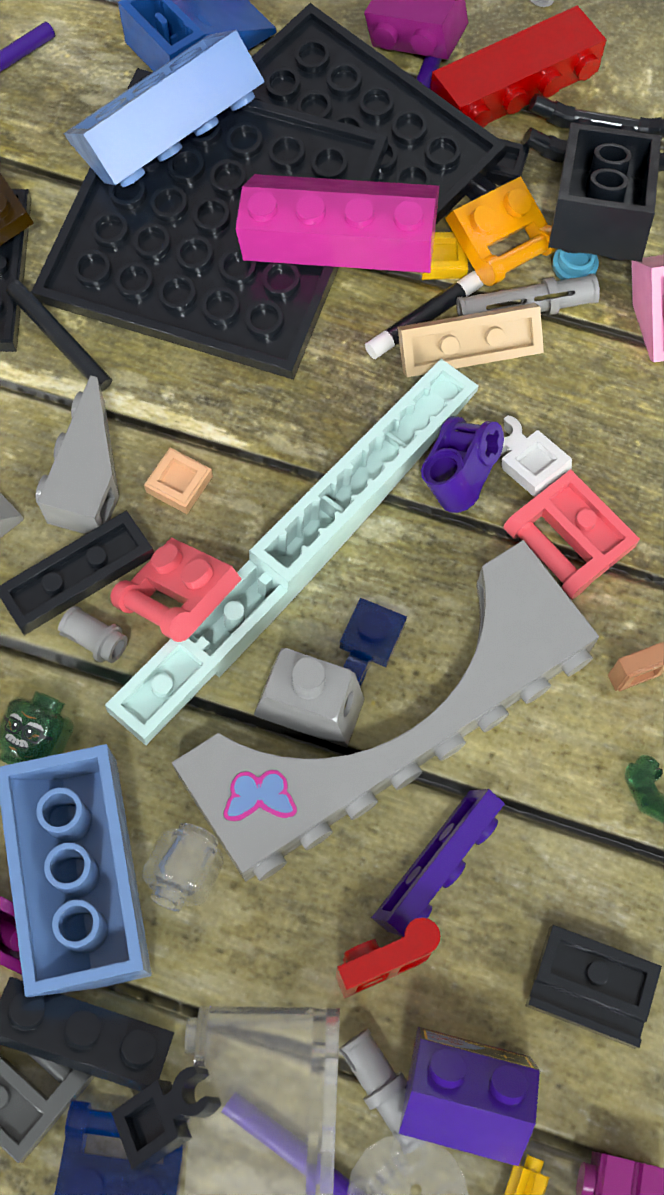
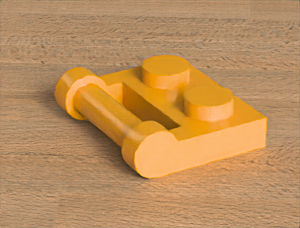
M521 176L453 210L445 218L478 277L486 286H493L505 278L507 272L540 254L547 256L557 250L548 247L552 225H548ZM523 229L526 230L530 237V240L498 257L492 255L488 249Z

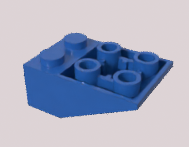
M120 0L118 2L125 43L153 72L210 34L237 30L247 50L276 33V27L248 0Z

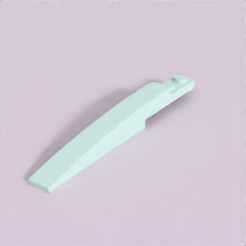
M440 359L249 550V561L237 572L242 580L196 631L182 642L170 639L105 704L107 712L143 744L147 745L214 675L220 678L312 580L439 437L445 420L451 416H456L477 392L479 385L443 359Z

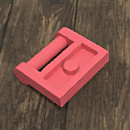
M571 469L515 512L503 526V529L513 539L519 537L526 542L533 553L563 583L561 588L570 599L579 596L594 580L633 550L640 540ZM541 516L586 562L579 570L533 524Z
M171 537L164 546L154 552L150 561L131 581L123 580L117 583L112 589L110 598L112 605L124 613H137L160 626L162 634L176 642H182L196 631L242 579L233 566ZM157 590L183 605L181 608H169L150 597Z

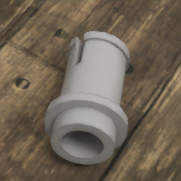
M73 606L66 611L58 627L61 636L67 637L93 652V658L98 662L108 661L114 663L122 655L128 642L127 636L122 634V628L119 625L112 624L108 626L82 611L78 606Z

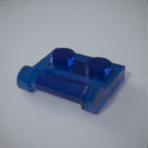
M77 1100L71 1102L66 1119L65 1141L55 1195L179 1194L186 1142L165 1156L163 1163L157 1162L147 1170H132L128 1158L85 1152L88 1134L121 1139L111 1111L92 1109L91 1102Z

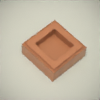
M664 641L617 660L608 674L615 691H623L662 675L664 672Z

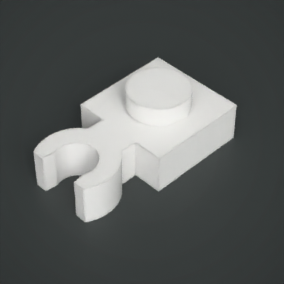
M508 415L504 418V430L510 436L504 438L503 450L500 455L504 456L501 458L502 469L532 496L536 497L570 469L572 470V458L539 430L527 438L522 434V426L516 418Z

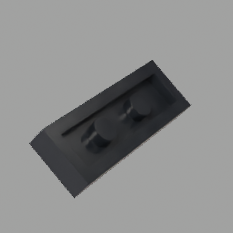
M126 510L0 585V599L25 636L150 560L154 550Z
M9 977L0 998L1 1045L140 1092L157 1079L159 1080L175 1032L60 993L25 997L23 981Z

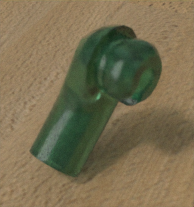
M642 755L635 763L628 764L624 779L639 811L664 824V794L659 791L655 784L662 777L663 769L659 768V762L653 757Z

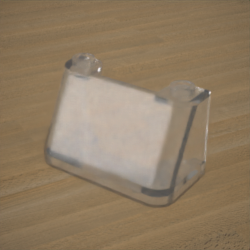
M200 1006L198 1018L188 1017L185 1032V1054H195L194 1066L206 1068L209 1072V1076L197 1084L194 1092L195 1100L198 1101L204 1096L219 1097L221 1106L213 1115L207 1118H190L189 1130L192 1138L188 1140L184 1195H333L340 1008Z

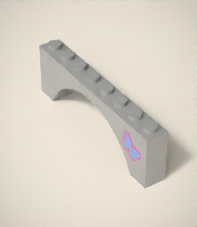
M524 540L482 566L476 584L479 599L480 625L477 646L472 661L462 679L447 699L432 714L409 731L372 749L345 756L316 759L281 757L256 751L217 733L172 762L177 776L245 882L255 875L259 881L272 876L287 864L284 858L285 855L300 845H303L305 850L317 846L333 833L330 825L347 814L351 820L362 816L378 803L375 797L377 794L391 785L396 790L404 788L422 774L423 771L419 766L434 756H437L440 761L449 758L466 744L464 736L478 727L483 732L491 730L507 718L509 713L506 709L520 699L525 704L533 702L549 690L551 684L548 681L562 671L569 677L581 670L593 659L590 652L600 636Z

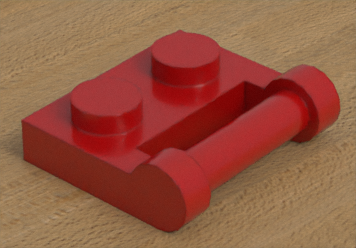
M417 918L408 924L404 936L397 941L379 948L376 939H372L343 953L344 958L342 959L344 964L337 966L336 979L344 999L426 962L440 943L441 935L436 923L428 918Z

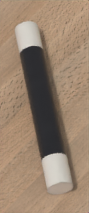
M475 271L470 272L365 343L368 354L373 359H377L399 344L398 327L433 321L455 306L457 297H468L483 287V283Z

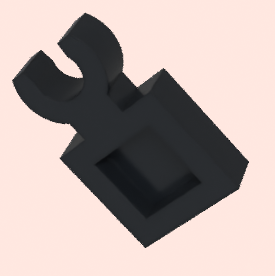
M195 1066L185 1068L177 1075L173 1086L171 1081L157 1079L111 1112L132 1170H147L190 1140L192 1135L186 1122L191 1117L207 1118L221 1106L219 1097L204 1096L198 1101L195 1100L194 1092L197 1084L209 1076L206 1068Z

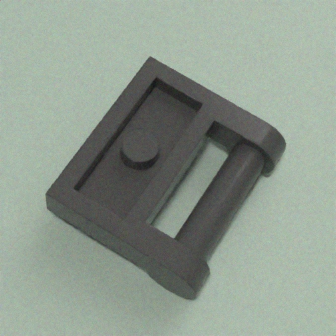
M0 1053V1146L17 1163L24 1162L72 1102L88 1087L94 1078L93 1075L28 1054L60 1083L59 1087L48 1098Z

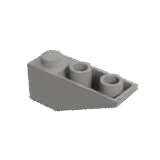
M91 375L84 391H79L73 400L71 408L72 420L67 432H62L56 440L54 463L49 475L41 477L36 489V502L47 524L87 534L109 521L119 498L105 401L98 378Z

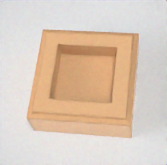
M170 447L144 484L146 493L188 514L212 479V469Z

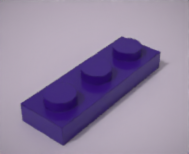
M490 789L470 790L371 918L387 932L404 936L405 929L414 919L428 918L432 911V906L429 904L441 887L447 888L459 878L466 866L463 858L474 844L479 845L483 843L493 833L498 825V820L495 816L505 803Z

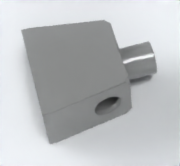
M281 648L269 673L254 716L348 748L365 698L353 671L288 648Z

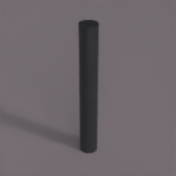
M20 280L13 281L6 289V293L87 380H89L90 375L98 378L101 391L107 389L112 383V378Z

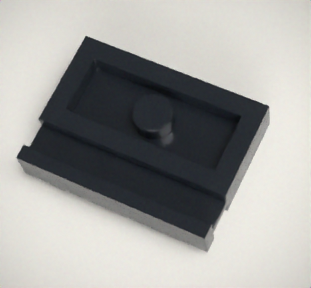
M552 925L549 927L534 975L532 989L525 1006L628 1047L640 1048L642 1030L649 1016L662 966Z

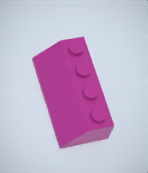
M254 174L242 186L236 223V233L243 260L431 273L439 186Z

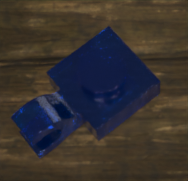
M360 598L342 635L339 647L350 652L343 667L355 673L360 688L372 662L387 668L407 621V616L363 598Z

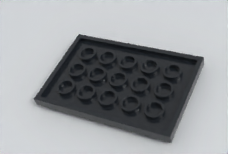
M311 3L252 56L256 67L265 81L252 90L255 100L388 135V148L374 182L438 185L439 198L436 224L506 155L507 144ZM381 270V271H382L383 273L387 274L390 270Z

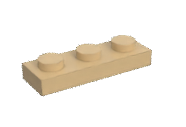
M536 303L398 327L402 369L406 377L426 374L440 359H443L456 369L544 353L541 309Z

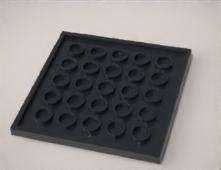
M137 68L127 90L153 72ZM253 99L235 111H232L229 106L216 115L219 123L209 131L199 136H196L194 132L179 141L182 148L173 156L159 162L157 157L143 166L145 174L126 187H122L120 183L117 185L104 183L90 167L31 293L42 304L294 380L339 267L244 261L236 233L242 186L254 174L374 182L388 148V135Z

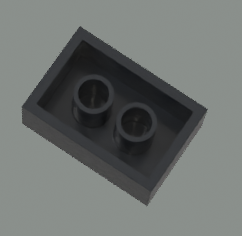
M571 122L548 247L561 249L572 254L587 253L607 256L617 261L632 260L642 262L655 215L661 135Z

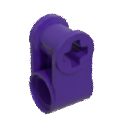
M451 416L443 423L439 437L422 465L421 476L444 510L450 513H460L469 509L478 500L481 489L503 450L504 433L498 422L485 421L479 425L466 423L462 417Z

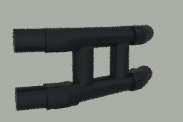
M538 93L532 97L529 104L530 111L546 118L547 122L560 128L570 129L572 122L661 135V140L664 137V119L662 117H640V119L580 110L558 101L554 102ZM530 127L523 138V145L540 152L541 156L551 161L563 163L567 140L559 139L551 134L548 136ZM660 153L658 174L664 171V153Z

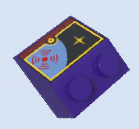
M418 1027L398 1134L519 1166L536 1125L540 1070L528 1055Z

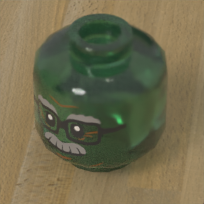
M35 691L32 700L24 697L12 699L0 720V760L10 765L62 754L74 731L72 720L61 713L65 703L39 691Z

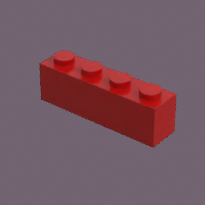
M576 5L432 71L430 90L484 128L488 123L507 114L519 112L524 106L530 104L532 97L536 93L544 97H551L560 89L577 81H584L592 77L599 70L607 39L581 8Z

